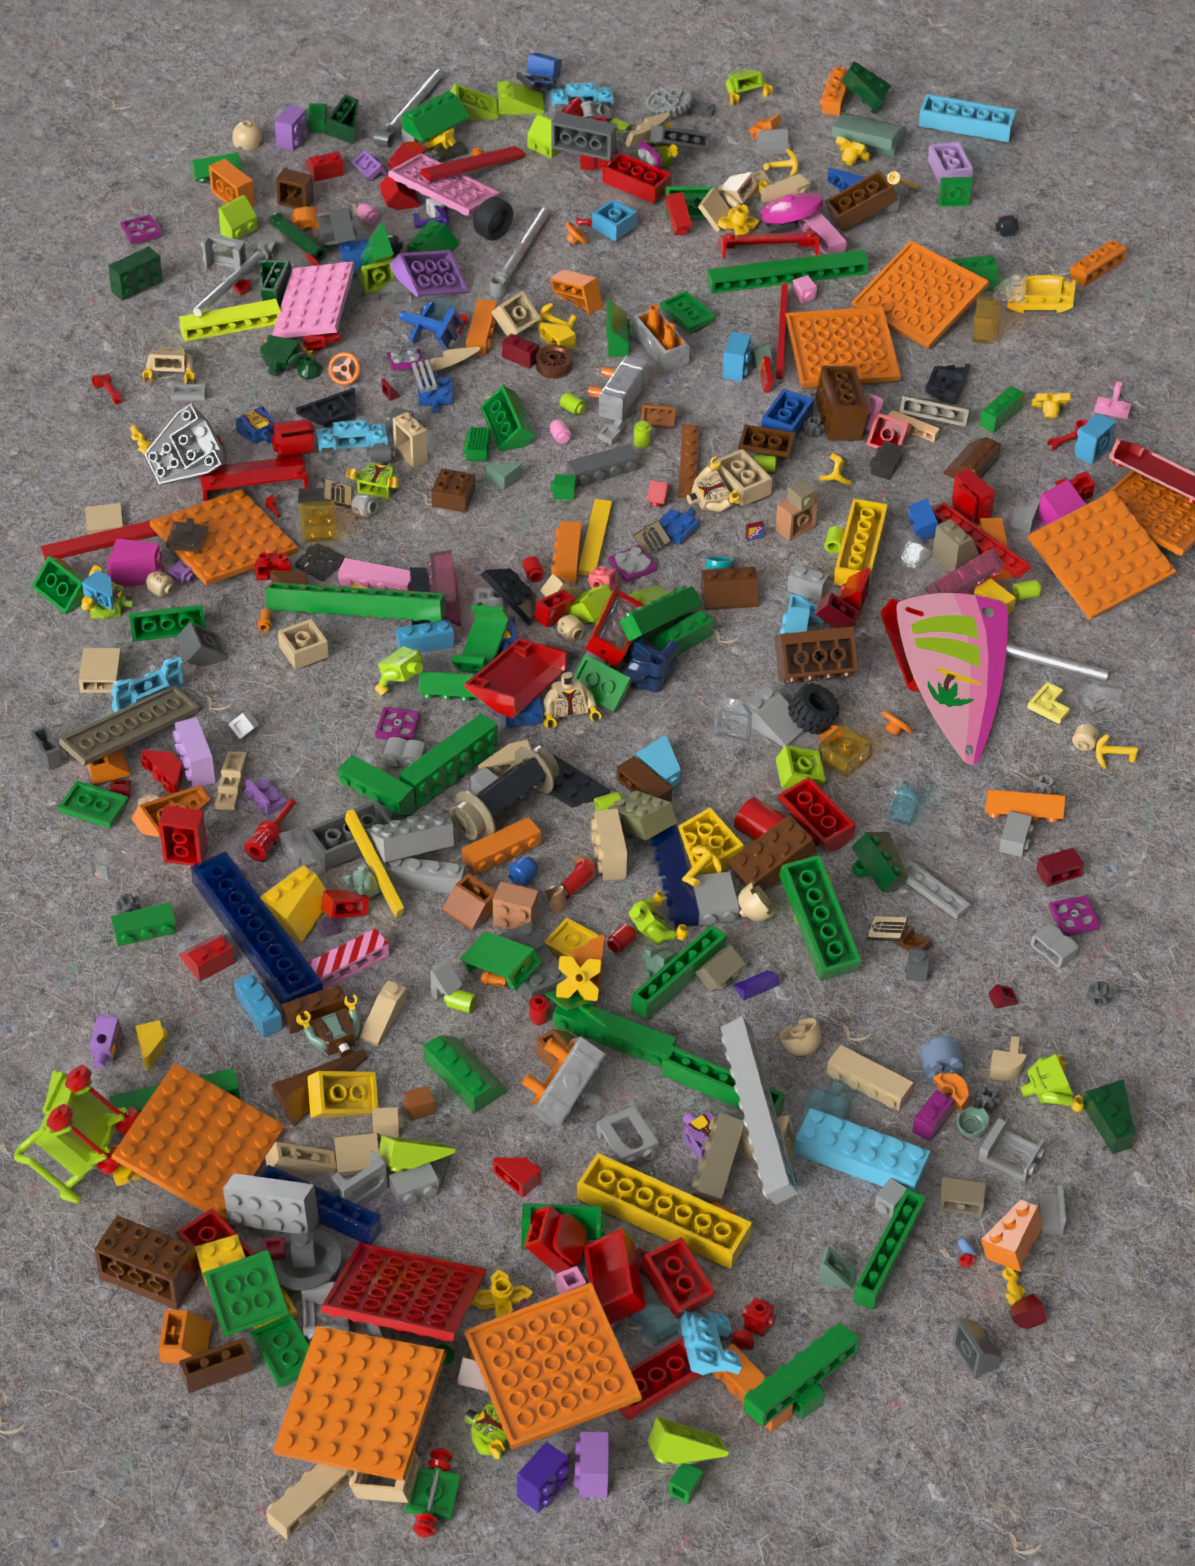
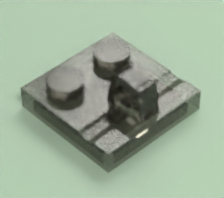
M187 518L186 523L173 521L166 542V549L202 554L209 533V526L194 524L193 518Z
M316 543L314 546L310 545L306 549V553L295 562V568L307 572V574L324 582L341 567L345 556Z

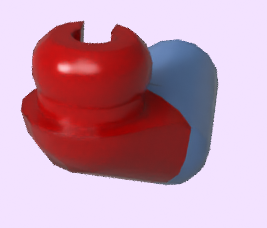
M962 1238L957 1243L963 1252L962 1256H959V1263L962 1267L968 1268L974 1263L976 1251L967 1238Z

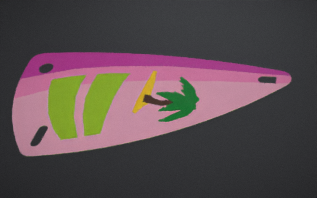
M961 593L927 594L900 601L896 608L901 639L920 693L940 729L962 760L967 764L975 765L979 762L985 747L1000 696L1007 649V607L1004 603L995 599ZM910 607L924 612V616L909 613L905 608ZM985 607L993 610L994 615L986 617L983 615L982 609ZM967 745L973 747L972 756L965 754Z

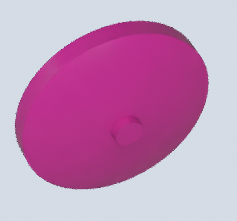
M812 192L782 196L761 208V219L767 223H786L808 217L822 208V196Z

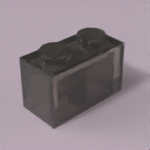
M884 441L882 446L877 448L876 456L870 460L871 475L890 480L902 461L904 447Z

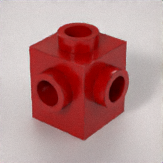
M754 1297L750 1305L746 1304L742 1316L745 1317L744 1329L764 1337L768 1329L773 1327L776 1316L773 1315L774 1305L766 1300Z

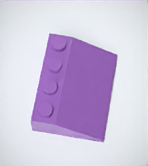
M451 250L399 253L390 263L396 279L416 297L469 292Z

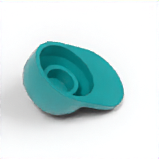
M710 555L706 557L705 567L706 569L731 568L736 558L725 555Z

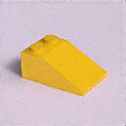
M318 1071L308 1076L311 1118L372 1115V1108H378L375 1072Z

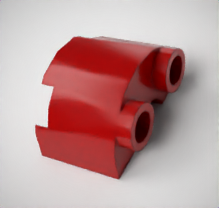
M1088 471L1076 474L1074 479L1068 480L1082 500L1090 499L1094 495L1095 483ZM1067 479L1055 481L1056 486L1067 481Z
M262 552L254 564L256 580H269L271 578V570L291 571L290 561L285 553Z

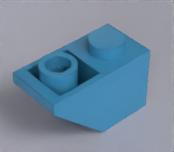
M96 570L82 582L84 596H89L101 606L113 610L114 600L111 577Z

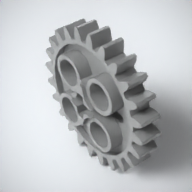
M671 85V87L665 86L664 89L659 87L660 90H654V93H649L650 96H646L643 103L645 113H648V116L669 112V119H671V116L677 117V114L682 115V111L687 112L686 108H690L693 99L688 88L684 89V86L679 88V85L676 87Z

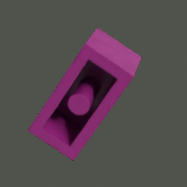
M935 1090L914 1117L912 1132L931 1142L952 1115L954 1099Z

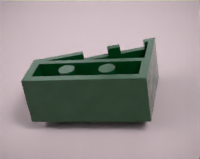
M853 61L841 80L853 94L857 93L862 98L861 102L863 104L867 103L872 108L871 112L873 114L891 88V85L885 80H882L855 61Z
M346 94L343 96L327 118L325 134L353 144L359 99Z
M259 260L263 301L276 299L278 306H280L291 275L290 261Z
M865 832L852 846V849L882 893L894 892L908 878L889 832Z
M1124 1079L1086 1091L1083 1103L1085 1105L1084 1109L1111 1153L1115 1154L1130 1149L1135 1130Z

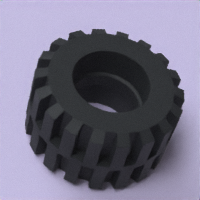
M814 683L805 684L790 700L788 714L792 717L793 723H796V726L802 728L804 732L821 734L838 717L840 712V706L837 704L838 700L834 698V694L829 692L826 687L823 688L821 685H815Z

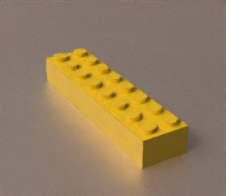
M597 1153L577 1183L578 1200L591 1206H601L602 1211L670 1242L682 1237L690 1251L729 1269H732L751 1238L752 1222Z

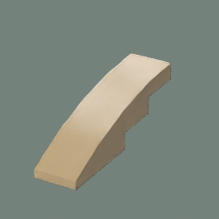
M667 112L645 118L644 123L638 124L636 130L629 132L625 144L628 147L638 145L639 142L649 140L651 126H663L667 122L670 113Z
M480 347L446 350L443 352V357L428 360L431 370L433 372L456 364L479 351Z
M228 751L221 770L222 777L218 785L215 809L235 811L244 775L247 753Z

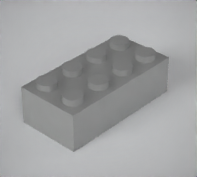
M433 812L425 813L424 816L420 817L410 816L407 817V820L403 821L393 820L386 825L376 824L372 828L365 829L379 859L384 862L454 846L453 823Z
M234 1173L223 1188L229 1224L295 1234L311 1233L319 1221L313 1184Z

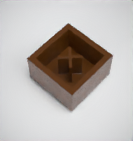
M284 168L276 178L278 205L293 209L310 207L314 202L313 175Z
M441 468L431 490L432 506L466 513L475 492V474Z

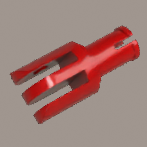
M337 331L336 333L304 336V347L307 348V351L325 349L328 344L340 342V339H338L340 335Z

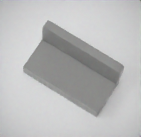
M788 129L758 131L757 149L759 155L787 153L786 150L790 149Z
M1033 498L1030 507L1018 505L1010 524L1011 530L1030 534L1039 511L1040 499Z
M1058 1185L1056 1194H1038V1207L1043 1222L1041 1234L1063 1235L1066 1213L1063 1185Z

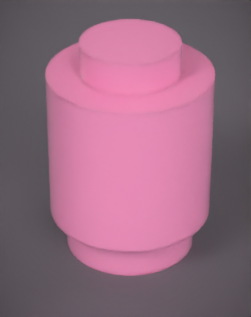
M362 203L357 207L358 216L367 224H374L378 220V211L369 204Z
M554 420L550 424V432L557 443L564 444L570 440L571 432L563 421Z

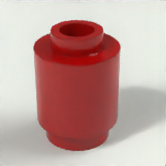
M526 557L522 562V567L527 578L532 582L542 580L544 570L538 557Z
M622 924L609 936V940H607L609 949L614 953L622 952L636 940L634 928L630 925Z
M537 995L529 1001V1018L536 1025L545 1024L549 1019L550 1002L545 996Z

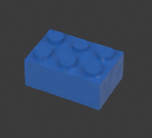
M783 388L762 417L761 427L795 432L796 439L803 429V422H807L808 418L813 415L814 398Z

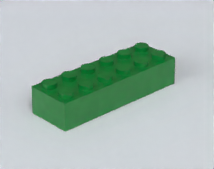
M480 713L399 773L400 781L413 787L416 811L422 806H426L430 800L439 796L445 789L454 785L457 780L467 775L473 768L498 751L497 724Z
M820 855L782 865L779 876L819 980L823 981L858 971L861 959Z

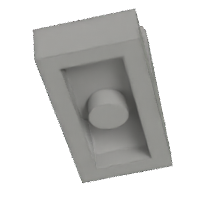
M446 959L430 970L431 996L436 1000L442 996L451 995L462 986L461 981Z

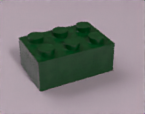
M149 246L108 265L111 292L122 301L163 282L160 255Z

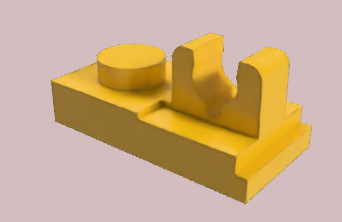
M454 128L430 139L425 143L428 149L433 146L437 148L442 144L444 148L453 146L456 143L453 134H455Z

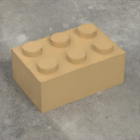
M743 449L715 461L714 465L721 461L722 467L719 469L715 468L714 471H718L730 494L734 490L740 493L735 498L739 496L742 498V501L739 503L741 506L771 494L772 478Z
M618 809L594 811V819H591V829L594 832H591L590 836L591 843L596 846L594 847V857L599 860L597 861V871L602 874L603 881L626 878L627 849Z

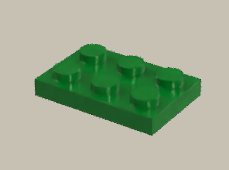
M687 291L660 302V308L689 333L716 321V315Z
M584 655L573 679H578L580 684L586 685L592 692L596 703L613 712H617L633 680L587 655Z
M76 781L58 806V810L60 813L111 829L129 800L127 796Z
M292 1314L251 1331V1338L278 1389L297 1381L309 1345Z

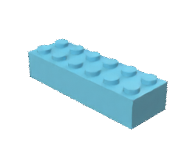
M926 94L920 110L918 126L1009 142L1014 126L1016 109Z
M810 1108L795 1138L793 1154L882 1187L891 1178L908 1188V1190L916 1192L927 1169L930 1151Z

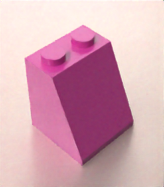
M1067 480L1041 494L1037 520L1046 526L1086 504L1070 481Z
M116 539L107 561L108 575L111 577V581L127 588L146 584L147 577L152 572H163L164 565H161L162 552L159 550V544Z

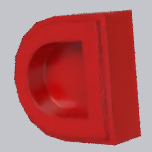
M241 279L232 288L242 296L251 291V282L247 279Z
M737 1330L732 1333L731 1344H734L738 1349L753 1350L754 1335L747 1330Z

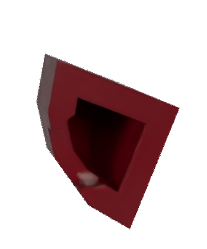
M1034 1294L1021 1298L1010 1307V1316L1013 1322L1020 1328L1029 1329L1047 1322L1044 1304Z

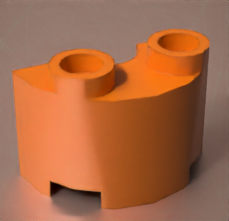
M776 114L771 116L769 121L766 119L757 121L748 129L752 134V138L757 140L758 131L779 129L781 116Z
M315 206L296 208L293 210L291 222L303 231L307 227L319 230L316 214L320 212Z
M939 1073L933 1077L935 1086L942 1093L952 1095L951 1097L955 1101L954 1105L960 1112L970 1106L971 1100L968 1087L962 1077L956 1073Z

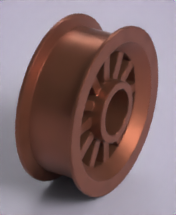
M560 345L542 347L536 353L537 372L551 379L567 376L572 371L571 361L573 356L571 351Z

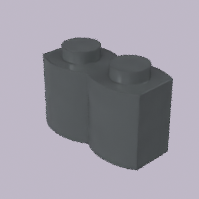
M41 726L31 730L34 751L41 757L43 766L48 770L61 766L62 759L59 743L52 738L50 729L46 726Z

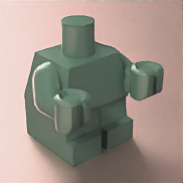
M363 865L359 866L358 870L352 875H345L343 877L344 882L348 885L352 884V882L354 883V888H352L354 893L366 895L369 898L380 893L377 880Z
M655 947L652 949L646 948L641 955V960L646 961L645 968L648 970L643 971L644 975L642 977L646 979L651 978L674 958L676 953Z

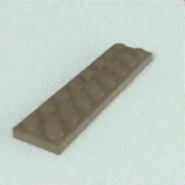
M173 685L61 737L59 744L83 766H86L175 722L198 713L199 706Z

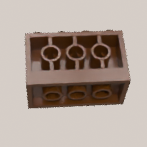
M822 366L814 399L821 420H823L828 440H861L869 406L855 366Z
M854 626L784 633L774 637L779 681H784L785 684L796 683L799 679H802L803 682L817 680V677H820L821 680L835 678V675H839V678L854 676L853 673L859 671Z
M118 1215L94 1249L100 1279L178 1310L199 1277L195 1246Z

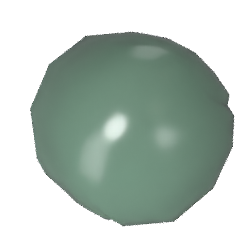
M970 1106L962 1110L957 1116V1128L965 1137L977 1138L983 1136L989 1127V1115L984 1108L978 1109Z

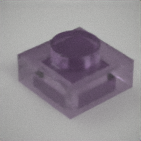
M327 915L316 919V926L323 939L342 932V927L337 918L331 919Z

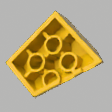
M711 808L706 809L678 826L692 867L702 857V854L691 853V850L695 847H712L720 860L721 873L730 868L728 861L744 849L742 842ZM708 861L696 876L717 873L713 861Z
M302 865L259 897L261 913L300 944H303L308 932L312 931L315 922L324 913L321 909L323 891L326 888L313 871Z

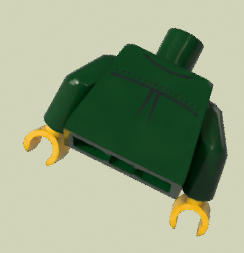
M270 334L260 346L261 357L269 367L268 373L273 376H277L279 369L289 371L292 366L303 360L305 356H312L313 353L312 350L307 351L305 347L301 351L298 341Z

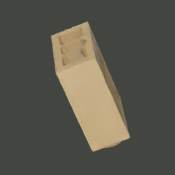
M408 412L394 417L393 435L395 451L413 468L428 462L427 430Z
M414 1451L405 1481L396 1480L395 1487L367 1485L370 1474L355 1471L354 1475L350 1477V1488L357 1499L409 1503L421 1461L416 1451Z

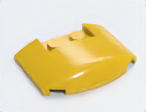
M1056 275L1022 277V281L1015 284L1014 280L1010 282L1007 308L1020 313H1024V310H1057V313L1072 308L1074 304L1076 280H1073L1071 283L1065 281V277Z

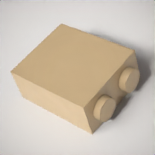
M83 648L78 679L80 693H111L113 684L120 680L122 667L120 648Z

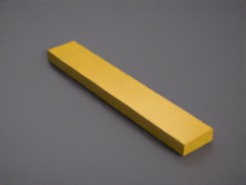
M594 500L578 567V575L589 576L598 567L612 501Z
M348 810L345 821L373 876L377 880L395 919L399 918L403 914L404 906L355 810Z

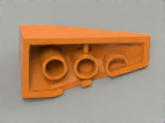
M198 785L140 804L132 817V821L142 834L160 837L158 822L165 805L200 810L211 799L202 786Z

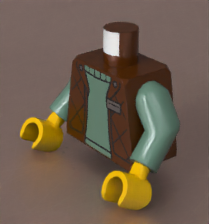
M353 994L354 1003H349L347 996L344 999V1003L349 1007V1011L344 1008L310 1021L311 1016L308 1011L303 1012L306 1021L302 1020L300 1015L297 1016L296 1021L304 1026L303 1031L310 1045L324 1050L327 1055L339 1052L340 1056L343 1057L352 1053L351 1047L355 1045V1038L359 1035L361 1025L358 1009H355L357 1002L355 994Z

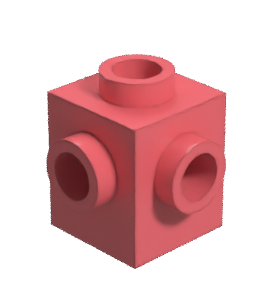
M604 566L596 567L588 577L591 589L607 584L612 592L618 586L616 569Z

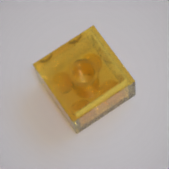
M977 296L973 325V343L992 344L993 338H996L1000 305L997 304V298Z
M334 501L299 503L302 543L338 540Z
M842 724L819 743L818 751L821 762L848 778L871 758L873 742L845 724Z

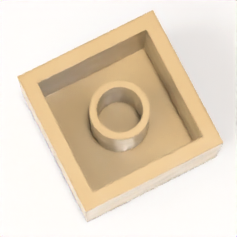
M523 291L491 312L506 336L511 333L518 335L541 319Z
M312 619L278 631L279 647L295 670L329 657L328 641Z

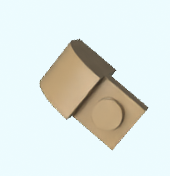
M1011 1036L1009 1052L993 1050L989 1079L1008 1081L1017 1078L1022 1073L1026 1054H1022L1023 1046H1019L1020 1037Z

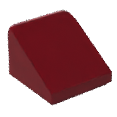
M382 378V393L390 401L400 398L401 395Z
M112 780L110 791L127 796L129 799L131 780Z
M996 984L988 993L994 1008L1018 1004L1012 987Z

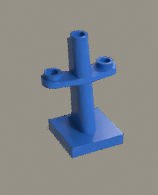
M427 302L421 315L405 310L401 311L400 320L415 326L408 337L412 343H417L422 329H426L436 333L435 337L444 351L451 350L449 347L451 340L456 341L459 337L456 332L458 327H464L465 325L457 311L453 308H449L443 321L429 318L435 310L434 302Z

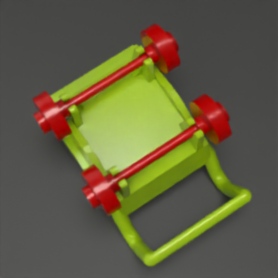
M79 1065L71 1070L68 1075L63 1071H52L46 1102L42 1109L46 1114L39 1130L25 1139L14 1153V1160L16 1162L29 1165L60 1191V1198L62 1200L72 1203H79L81 1197L72 1191L71 1188L83 1179L87 1172L95 1167L96 1163L97 1168L105 1175L111 1174L119 1168L121 1164L116 1162L115 1159H111L117 1147H107L112 1139L114 1127L119 1133L126 1135L140 1114L133 1107L117 1109L89 1084L94 1082L91 1079L92 1072L85 1065ZM36 1143L70 1171L73 1176L63 1183L33 1157L23 1154Z

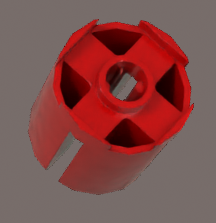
M302 419L271 424L270 428H274V434L271 437L274 452H278L276 458L307 454L315 450L317 438L316 434H314V425L310 420Z

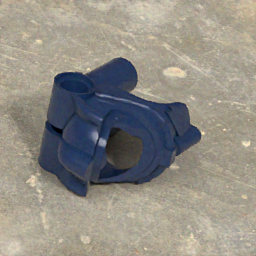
M644 634L631 643L627 649L626 655H628L630 663L624 675L633 679L630 685L637 689L660 692L663 689L666 678L679 663L676 654L680 651V646L677 642L669 640L659 651L644 644L646 636Z

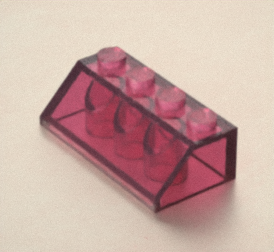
M991 548L924 589L928 594H965L971 590L969 587L973 584L977 587L984 583V578L988 575L992 578L999 574V569L1004 567L994 548Z
M452 551L430 553V561H427L429 572L432 571V573H428L429 582L433 584L430 586V592L445 593L446 615L443 619H450L452 624L461 626L457 578Z

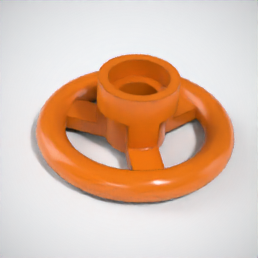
M569 221L565 223L566 228L570 232L566 238L572 244L576 245L579 241L585 245L590 244L589 238L576 225Z
M340 352L330 360L328 371L335 383L350 385L358 379L361 366L354 354ZM347 357L345 363L340 366H334L339 358ZM352 360L354 361L356 366L355 374L353 375V377L352 374L354 373V367L352 364H350ZM334 372H341L348 380L338 379Z
M882 711V716L889 720L885 729L890 733L898 736L902 728L907 733L913 734L914 730L889 712Z

